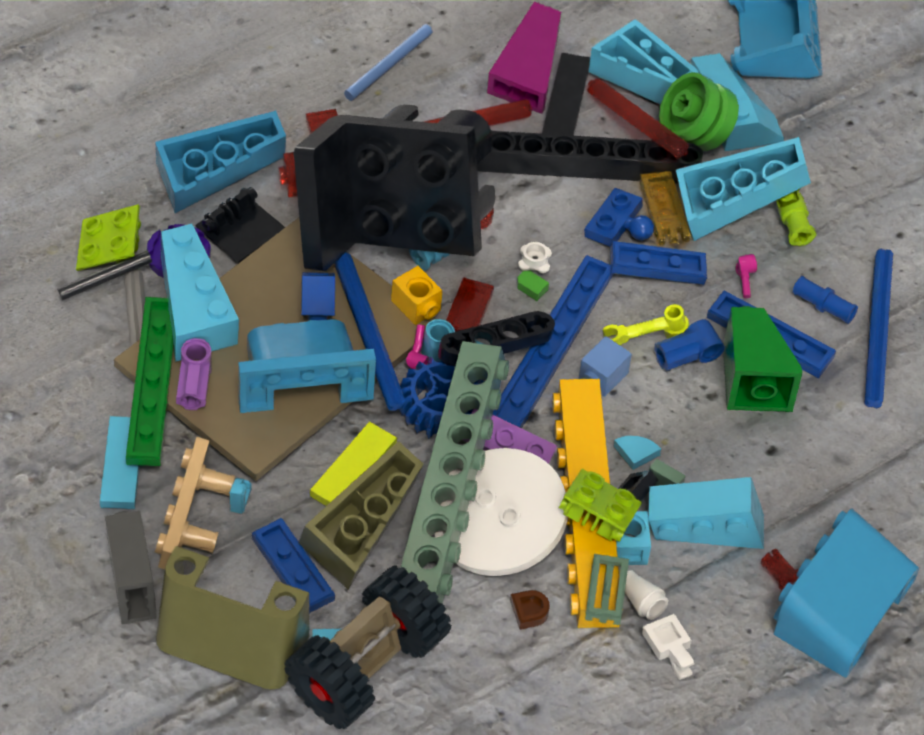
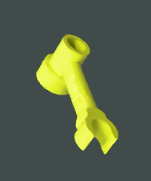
M672 304L665 309L664 316L626 327L624 325L617 326L611 324L605 326L602 330L604 337L616 335L611 340L621 346L622 343L628 342L631 338L653 333L654 331L664 330L667 338L682 334L688 328L689 320L684 315V310L680 305Z

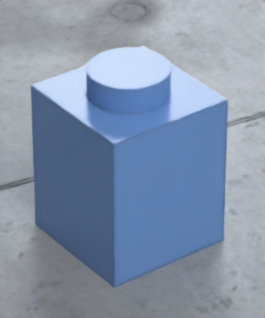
M605 336L581 360L579 379H600L601 395L605 397L629 373L632 353Z

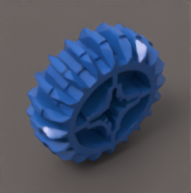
M430 357L428 365L419 361L416 365V370L409 369L406 378H403L400 383L405 397L404 407L400 410L401 416H405L407 426L415 425L414 429L417 434L425 430L428 439L438 432L455 366L447 365L442 361L436 362L432 357ZM480 379L477 380L474 384H482L485 381ZM423 390H426L428 393L425 394V398L419 400L418 395ZM473 409L467 411L465 414H471Z

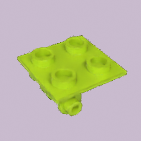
M139 204L82 220L76 264L77 271L114 261L119 263L135 256L134 252L138 250L139 246L138 229L141 227Z
M581 469L565 493L558 508L564 511L563 515L576 522H579L585 510L588 511L581 523L583 526H585L592 513L597 518L590 530L594 531L598 522L602 519L603 522L597 534L611 542L613 539L620 542L642 502L637 500L628 490L618 489L605 482L601 475Z

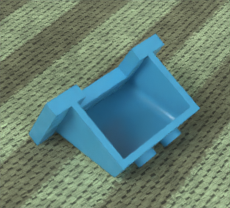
M330 319L288 324L277 323L254 328L248 333L247 352L249 361L238 362V403L240 413L274 410V390L338 383L340 403L374 400L375 351L374 349L354 351L343 322Z

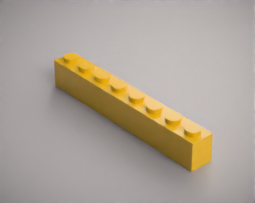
M560 379L558 393H552V411L559 414V420H555L554 434L555 440H561L562 448H557V467L564 470V476H560L565 491L567 492L581 469L601 475L605 482L610 484L600 379ZM585 510L579 522L568 517L569 534H565L564 537L565 555H571L572 563L567 564L568 585L574 584V593L570 594V614L577 615L578 628L620 627V625L613 624V620H607L606 623L599 622L600 618H592V621L585 620L594 554L618 557L616 540L613 539L611 542L597 534L603 522L602 519H600L594 531L590 529L597 516L592 513L585 526L581 525L588 512ZM600 563L594 608L601 609L607 564ZM614 566L608 610L615 611L619 566Z

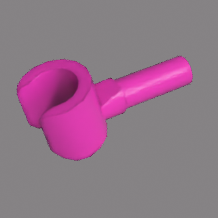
M753 254L740 256L735 267L737 275L742 280L743 298L746 299L751 297L749 274L757 271V261Z
M417 325L414 345L406 358L407 365L415 370L419 361L428 365L429 361L428 356L420 353L425 330L424 325Z

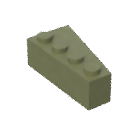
M398 441L304 526L298 543L349 590L415 484L423 463Z

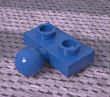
M614 188L585 227V237L611 247L612 241H618L625 230L628 229L633 238L644 241L653 235L654 223L647 216H636L643 207L642 197Z

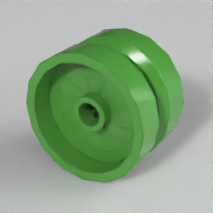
M691 72L679 77L666 91L660 105L659 120L662 129L668 135L677 140L694 143L702 151H709L720 146L732 133L738 119L739 104L736 95L730 89L721 84L714 83L710 78L700 73Z

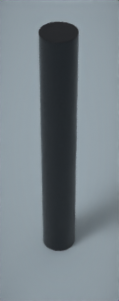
M147 250L57 288L63 301L150 264L152 259Z

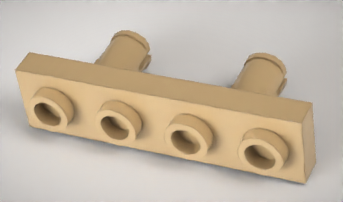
M196 437L193 449L186 448L181 468L187 470L184 477L177 476L172 493L173 496L178 497L176 505L169 504L163 523L170 525L168 533L160 532L155 553L161 554L158 568L165 569L175 546L182 548L184 545L213 554L219 532L189 525V521H186L195 490L199 491L201 488L230 496L235 476L208 469L203 464L210 440Z

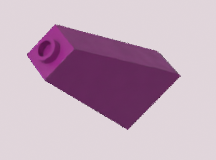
M535 1L533 2L489 71L488 94L543 114L558 41L561 11Z

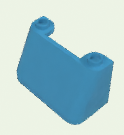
M728 0L730 5H735L739 12L741 45L736 46L734 54L730 55L734 71H739L742 76L811 79L822 76L816 0Z

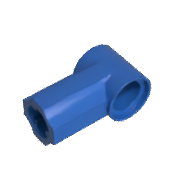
M706 319L692 323L684 333L657 342L654 347L658 364L662 369L666 370L697 359L701 363L711 362L721 356L725 350V345L711 323Z

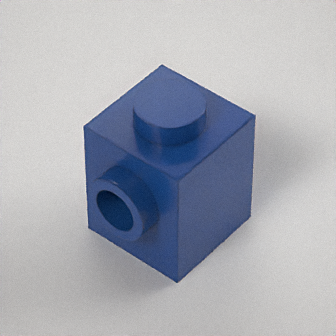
M302 272L301 315H308V320H328V316H335V273Z

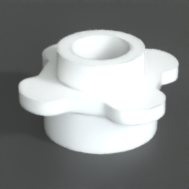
M531 242L521 247L522 259L518 262L521 270L538 271L540 273L549 271L548 258L551 257L552 251L540 242Z

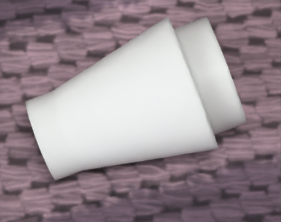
M627 571L625 594L639 616L646 617L649 620L659 617L668 605L665 591L638 576L634 571Z

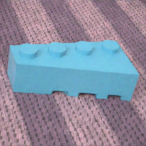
M799 137L676 169L687 222L694 241L811 183Z
M193 224L161 231V262L168 298L175 362L181 360L182 345L187 340L193 338L203 339L211 346V352L237 345L239 318Z

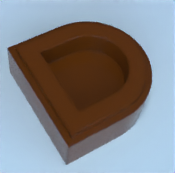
M528 590L511 594L510 602L519 630L539 626L547 620L550 603L543 593Z

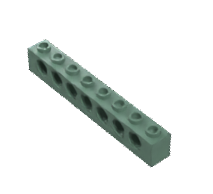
M462 341L401 567L406 568L408 574L412 571L417 575V579L420 582L424 580L428 584L427 588L430 592L434 591L438 595L437 601L439 603H443L444 596L449 595L452 589L453 576L450 573L453 563L457 564L460 559L461 544L459 539L461 532H466L468 528L469 512H467L469 501H474L476 498L477 481L475 479L477 471H482L486 457L483 448L485 441L490 440L492 437L493 420L491 418L493 411L498 410L500 407L501 390L499 388L501 380H506L509 372V361L505 360L502 347ZM477 380H486L482 384H474ZM471 409H478V411L473 414H465L467 411ZM462 439H470L466 444H457ZM462 469L457 475H449L452 470ZM445 500H454V502L448 506H440L441 503ZM437 531H446L441 537H432ZM429 562H438L431 569L423 568Z

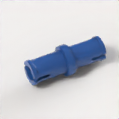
M801 276L793 287L792 293L794 295H798L816 305V310L822 313L827 311L847 324L854 319L858 311L857 305L835 295V290L829 287L824 289L804 276Z

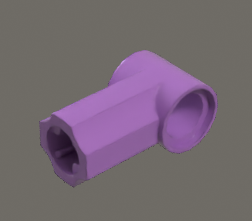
M193 338L187 340L181 348V367L176 404L183 406L187 410H197L206 405L212 362L211 346L203 339Z

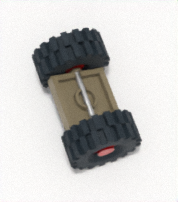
M397 566L389 567L363 591L362 595L364 597L362 602L366 607L361 610L356 618L346 627L339 630L330 641L324 636L322 638L319 635L312 636L285 661V673L289 675L287 678L289 683L295 686L296 689L294 691L296 694L302 696L305 700L303 703L308 708L311 707L319 718L322 716L325 723L330 726L334 724L337 729H347L374 704L375 696L372 694L374 690L367 682L397 652L401 650L406 655L410 652L412 657L417 658L419 656L422 658L450 633L452 625L449 622L451 619L448 614L444 613L447 610L444 604L437 601L438 595L434 591L431 593L427 588L428 584L424 580L420 582L417 579V575L412 571L408 574L404 567L399 569Z

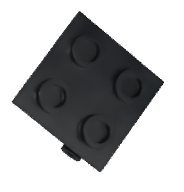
M252 187L248 189L242 188L235 198H228L226 204L221 203L218 209L212 213L205 214L204 219L196 224L197 229H200L204 235L237 263H240L285 228L255 202L258 194Z

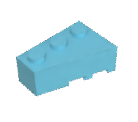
M636 19L591 49L589 73L658 104L662 103L666 91L679 77L691 72L699 73V70Z
M752 477L650 486L648 522L656 540L764 549V513Z

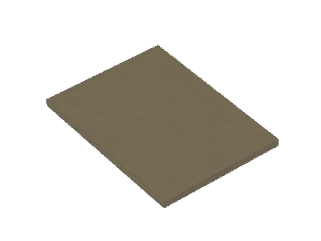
M299 217L219 278L239 318L238 344L211 352L212 371L209 376L206 405L204 407H200L197 410H187L183 406L176 404L181 360L175 362L173 352L167 410L200 437L210 440V445L254 481H258L352 402L340 403L338 383L274 390V410L240 413L238 403V362L249 361L247 352L248 333L260 326L309 321L308 315H301L302 272L335 273V316H328V320H339L345 324L354 351L366 349L335 263L326 271L304 268ZM351 255L394 368L412 350L417 325H424L426 329V325L436 318L425 319L419 324L414 325L391 301L392 285ZM140 339L114 359V366L134 383Z

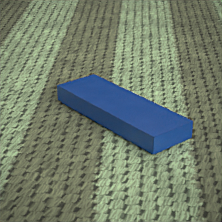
M612 241L610 247L611 273L702 285L706 282V253Z
M282 518L252 532V540L280 581L286 585L309 592V613L335 600V593Z

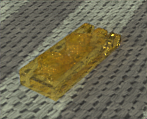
M671 171L640 175L639 183L649 217L654 223V234L657 244L665 245V234L668 235L670 244L678 243L677 233H680L682 242H690V232Z

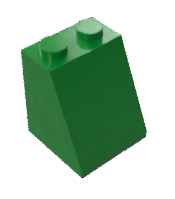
M749 306L731 307L723 343L725 345L723 357L727 410L793 412L802 377V367L764 308Z

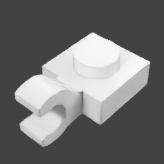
M675 614L643 626L642 634L658 660L669 657L673 671L679 680L691 676L693 673L689 667L694 665V661L686 651L691 646V639Z

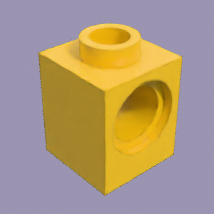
M416 266L392 280L391 301L414 325H417L425 319H432L441 311L443 290L419 266Z

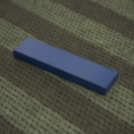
M724 290L708 310L706 318L727 329L731 307H757ZM769 315L799 362L802 370L819 379L834 359L836 350Z

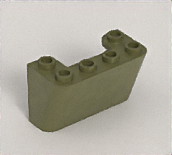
M175 546L166 563L156 632V643L159 649L167 654L264 689L274 690L284 686L288 682L287 678L289 677L285 673V661L305 644L309 638V592L275 581L262 609L246 605L196 587L209 562V557ZM184 560L191 561L195 565V570L187 575H184ZM285 595L292 597L296 601V605L286 611L280 610L275 605V601Z

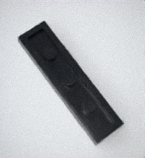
M561 53L542 134L574 136L588 78L590 57Z

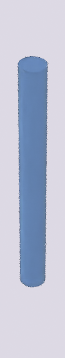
M427 24L420 27L344 91L345 97L350 101L354 100L432 34L431 27Z

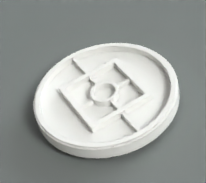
M497 448L485 451L484 467L482 471H477L475 479L477 481V494L474 501H469L467 512H469V524L467 531L461 532L459 539L461 554L457 563L459 567L467 571L487 576H503L518 573L543 560L560 541L568 517L563 515L564 511L558 508L566 491L557 472L546 461L532 453L519 449ZM462 469L452 470L449 475H457ZM445 500L441 503L440 506H448L452 504L454 500ZM440 530L435 532V537H441L446 531Z

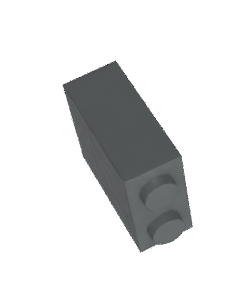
M140 510L133 512L120 511L114 515L105 516L109 555L122 625L157 619L154 582Z

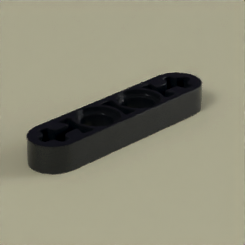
M534 311L448 333L441 338L438 357L443 363L456 366L462 341L477 343L475 339H485L490 345L502 347L503 354L543 344L551 339L555 321L545 312ZM503 332H514L519 337L510 338L506 336Z

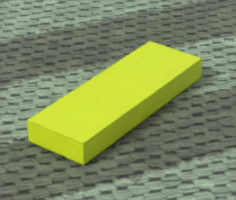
M369 421L310 489V497L327 506L397 443V437Z

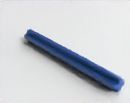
M882 248L876 251L864 400L867 407L880 408L884 399L893 252L890 249L884 250Z
M345 252L335 262L336 270L365 348L374 349L375 375L386 405L390 411L401 410L404 407L405 397L353 259L349 253Z

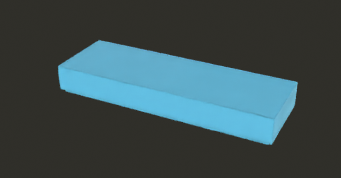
M110 416L100 495L101 508L135 509L140 465H126V450L131 417Z

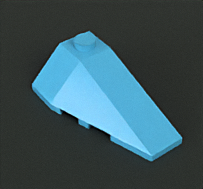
M720 53L691 58V64L699 70L700 74L710 78L714 83L721 84L730 89L737 97L739 104L738 119L732 133L722 143L724 151L784 141L775 115Z

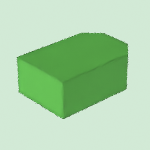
M523 271L517 277V288L538 301L548 291L549 282L532 271Z

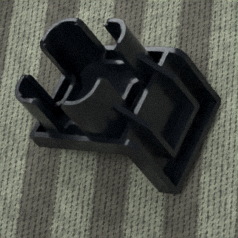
M399 105L383 118L339 115L331 117L294 149L304 268L326 271L355 243L475 256L482 249L480 222L493 209L495 204V187L493 185H484L480 190L478 189L477 165L492 150V132L486 120L476 112L457 109L450 111L438 123L417 122L413 120L419 115L418 106Z

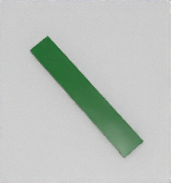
M145 297L126 450V465L161 466L174 352L168 298Z

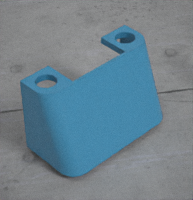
M852 508L847 513L844 511L840 512L832 526V529H834L830 536L824 534L818 542L814 551L817 553L812 561L808 558L805 559L797 572V577H799L794 585L789 582L784 587L778 599L782 603L773 617L777 621L773 635L844 678H847L864 654L869 636L893 602L899 605L914 584L919 572V567Z

